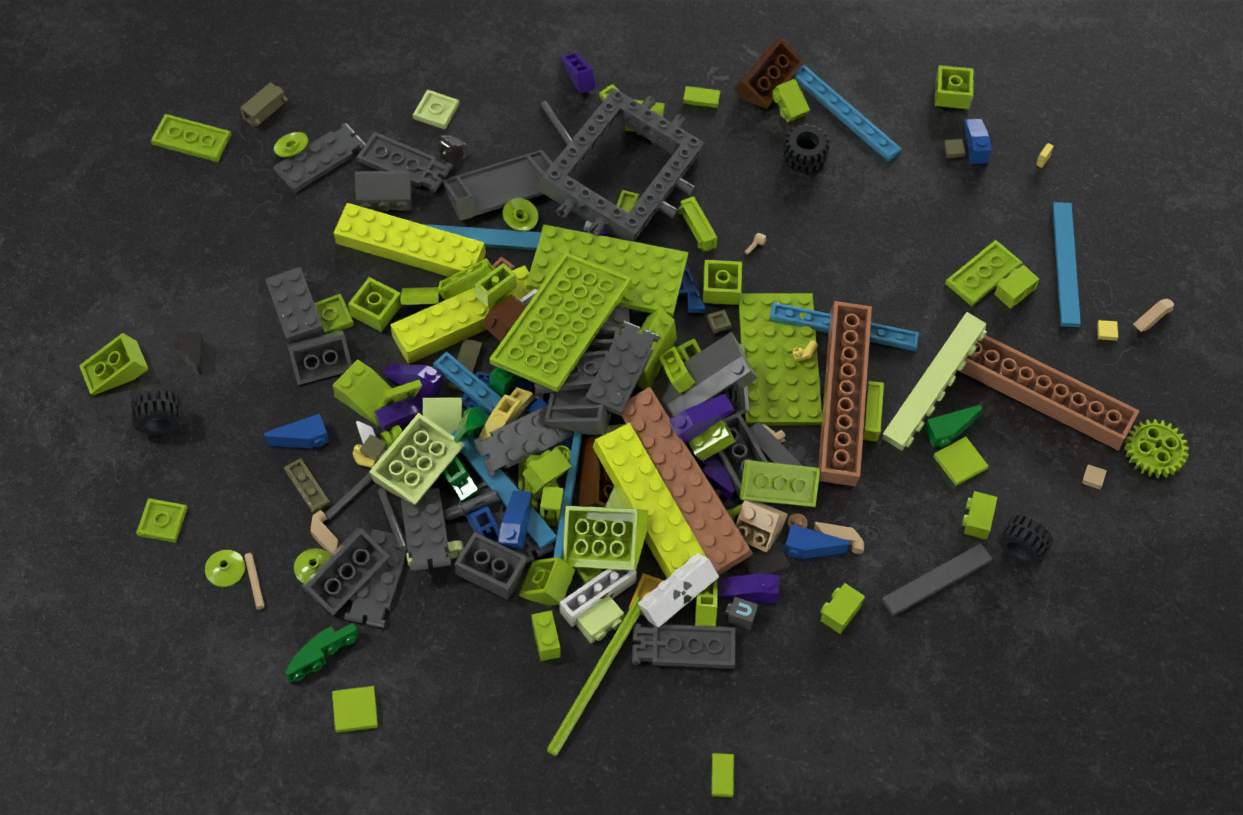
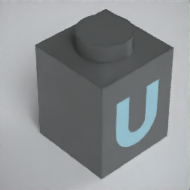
M735 597L733 604L729 603L726 610V615H729L727 623L751 630L758 604Z

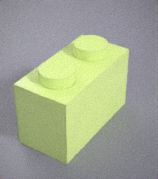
M608 595L576 618V626L592 644L596 640H602L610 630L619 628L624 619V612Z

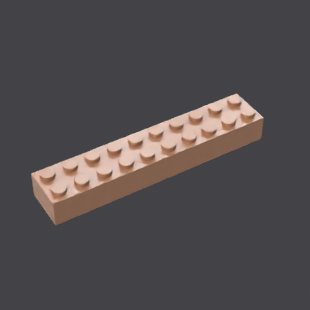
M834 301L830 312L818 467L821 468L819 481L856 486L860 478L872 306Z
M986 335L982 341H977L975 344L977 346L972 356L968 355L966 357V364L959 372L1119 451L1139 410Z
M648 387L629 399L621 416L626 424H631L716 572L721 575L752 556L753 552L686 443L675 433L669 422L671 419L653 390Z

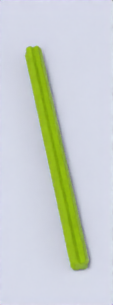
M638 597L634 601L549 744L547 751L550 754L556 756L637 621L642 612L638 605L642 600Z

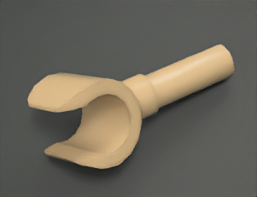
M757 233L753 243L745 253L748 255L757 244L763 246L766 242V235Z
M762 424L780 443L785 441V433L782 430L775 433L767 425Z

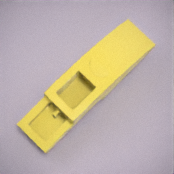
M517 387L510 396L504 395L489 416L479 438L481 437L484 440L491 436L489 432L516 420L534 399L533 393Z

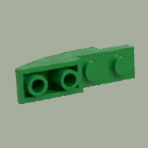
M457 454L443 473L454 487L461 501L465 502L478 494L480 490L464 466L461 457Z
M354 623L337 632H334L332 626H330L304 645L285 671L289 683L303 679L306 674L312 671L320 670L326 664L325 655H332L340 647L354 643L359 638Z

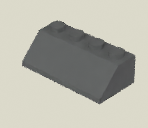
M356 528L301 587L315 601L334 615L389 558V555L362 528Z

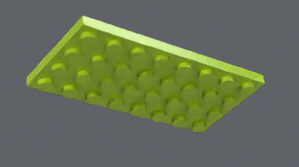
M543 225L526 289L534 290L536 288L539 290L561 257L567 252L632 279L631 285L616 306L649 313L662 308L669 316L673 317L688 252Z
M565 252L489 359L490 364L558 392L631 285L632 279Z
M813 293L741 294L739 303L741 344L744 345L745 356L758 379L747 385L749 412L745 413L746 425L752 426L757 422L767 426L822 425L817 349L810 359L801 361L796 360L792 353L796 347L803 350L806 349L810 341L816 342L815 329L809 326L798 327L772 322L769 319L773 302L814 310ZM800 312V317L804 320L805 314L808 313Z

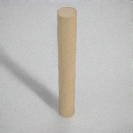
M247 553L244 555L256 609L260 610L265 606L252 553Z

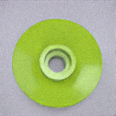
M301 132L287 134L277 141L274 151L280 157L298 154L307 146L308 137Z
M514 198L505 204L503 217L512 229L529 231L537 224L538 212L530 201L523 198Z
M309 549L301 553L294 564V572L297 579L304 583L330 554L322 549ZM313 562H317L315 566L310 565Z
M218 551L206 562V577L215 586H232L238 583L244 576L246 569L245 561L235 551Z

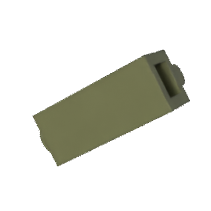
M270 82L240 107L242 117L256 128L288 99L279 86H275Z

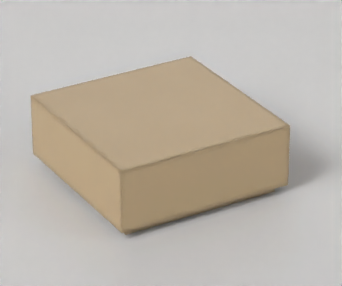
M1088 464L1082 484L1101 490L1106 470Z

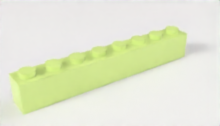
M966 312L884 431L883 440L903 451L905 446L909 447L912 444L914 433L916 431L920 432L925 424L923 422L925 417L931 416L935 409L934 404L936 401L940 402L946 393L944 391L947 385L951 386L956 379L955 373L964 368L966 357L968 355L972 356L977 348L975 346L977 341H982L987 333L985 331V322Z

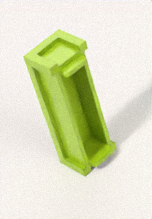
M695 197L682 200L678 213L682 214L698 241V248H702L703 252L716 248L717 236Z
M486 258L440 281L438 292L445 301L474 288L475 283L492 272L494 268Z
M675 346L659 356L672 385L679 394L687 391L696 383L688 373L682 361L683 357Z
M869 381L868 386H866L863 440L878 442L881 431L884 383Z

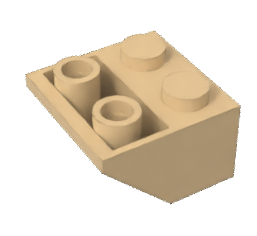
M744 500L736 526L748 545L768 552L783 529L787 513L758 501Z

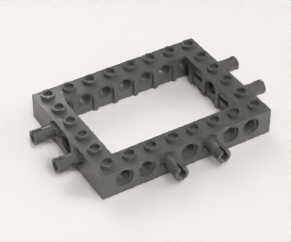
M614 88L541 177L538 191L561 204L556 212L559 216L564 212L561 216L562 218H565L570 211H573L592 223L587 230L588 233L592 234L595 231V236H598L599 232L603 230L617 239L634 242L658 210L673 219L678 209L665 201L673 189L677 188L688 196L693 192L695 185L685 181L683 176L700 155L704 142L680 128L686 121L683 116L678 120L681 117L680 114L676 115L673 121L670 122L650 110L656 104L654 98L651 99L650 96H647L643 103L640 104ZM617 116H619V122L623 126H628L636 131L638 135L646 137L653 144L661 146L669 154H672V157L629 213L569 177L573 171L577 170L579 163L586 159L588 152L595 148L596 142L603 138L605 131L613 125Z

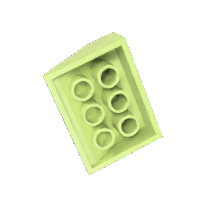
M418 413L369 473L373 481L416 505L464 447V443H456L454 436Z

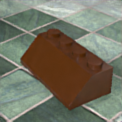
M779 38L769 45L733 89L746 102L767 108L774 100L772 91L778 85L788 82L804 61L782 38Z
M510 295L493 306L481 324L502 342L527 306L516 296Z
M593 435L582 440L580 507L605 508L614 488L613 482L593 449L595 439L603 435Z

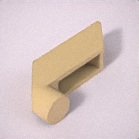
M1169 299L1159 301L1133 325L1141 332L1148 330L1166 313H1170L1173 310L1174 303Z
M319 510L312 517L311 534L331 555L339 547L338 539L323 524L327 517Z
M815 522V531L849 540L848 545L852 546L853 553L861 554L864 552V542L853 528Z

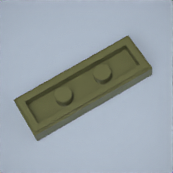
M464 339L457 359L473 374L483 347L482 342ZM451 381L449 382V389L463 392Z
M301 458L284 467L285 472L313 514L330 505V501Z

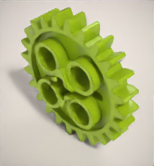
M1148 419L1145 424L1140 421L1138 426L1134 425L1132 430L1129 431L1125 440L1124 450H1127L1126 457H1131L1129 463H1136L1135 469L1142 468V474L1148 471L1149 477L1153 473L1156 474L1157 478H1159L1161 473L1165 478L1169 473L1174 475L1176 471L1179 472L1182 466H1184L1189 456L1187 453L1189 447L1185 446L1187 440H1181L1184 434H1177L1178 428L1172 430L1171 423L1165 426L1164 420L1160 424L1157 423L1156 419H1154L1152 424Z

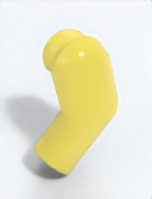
M810 341L806 349L803 350L796 347L792 352L793 357L799 361L810 359L818 347L817 342Z
M362 445L354 446L353 457L356 463L373 468L377 461L360 452Z

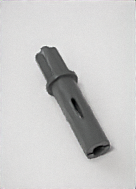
M494 489L465 502L460 501L458 505L445 509L443 511L444 517L449 521L462 515L466 516L469 512L500 500L499 492L497 489Z

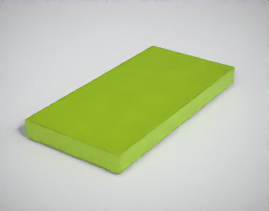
M165 114L151 139V144L218 162L231 137V131Z
M995 240L949 277L945 284L968 304L973 306L992 291L1000 279L1007 278L1013 269L1020 268L1023 262Z
M745 460L740 499L816 507L821 468Z

